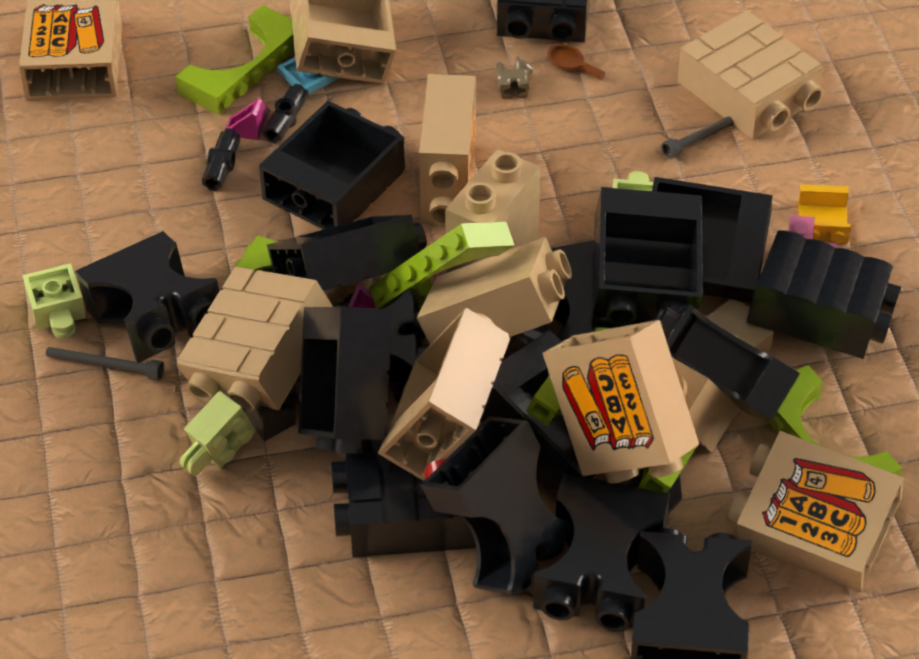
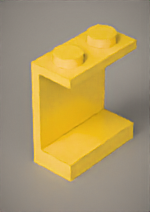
M800 184L798 216L815 217L814 240L848 244L851 224L847 223L848 186Z

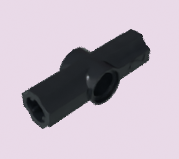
M295 83L293 86H290L284 97L275 102V111L262 130L263 136L269 142L276 143L281 141L288 128L296 124V116L309 95L308 90L303 85Z
M226 128L225 131H222L215 148L211 147L208 152L207 167L202 177V185L206 186L208 190L217 191V189L222 188L228 171H233L235 153L240 143V134L236 133L234 129Z

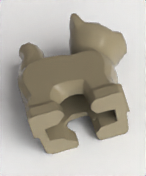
M519 56L516 57L514 70L505 69L503 63L498 62L496 64V80L501 97L503 99L512 98L510 90H517L519 98L528 97V76L533 73V67L526 61L521 60Z

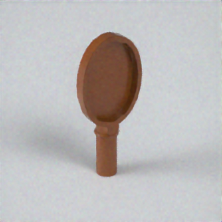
M558 44L548 50V60L555 67L567 71L580 70L600 80L604 78L605 72L584 62V55L577 48Z

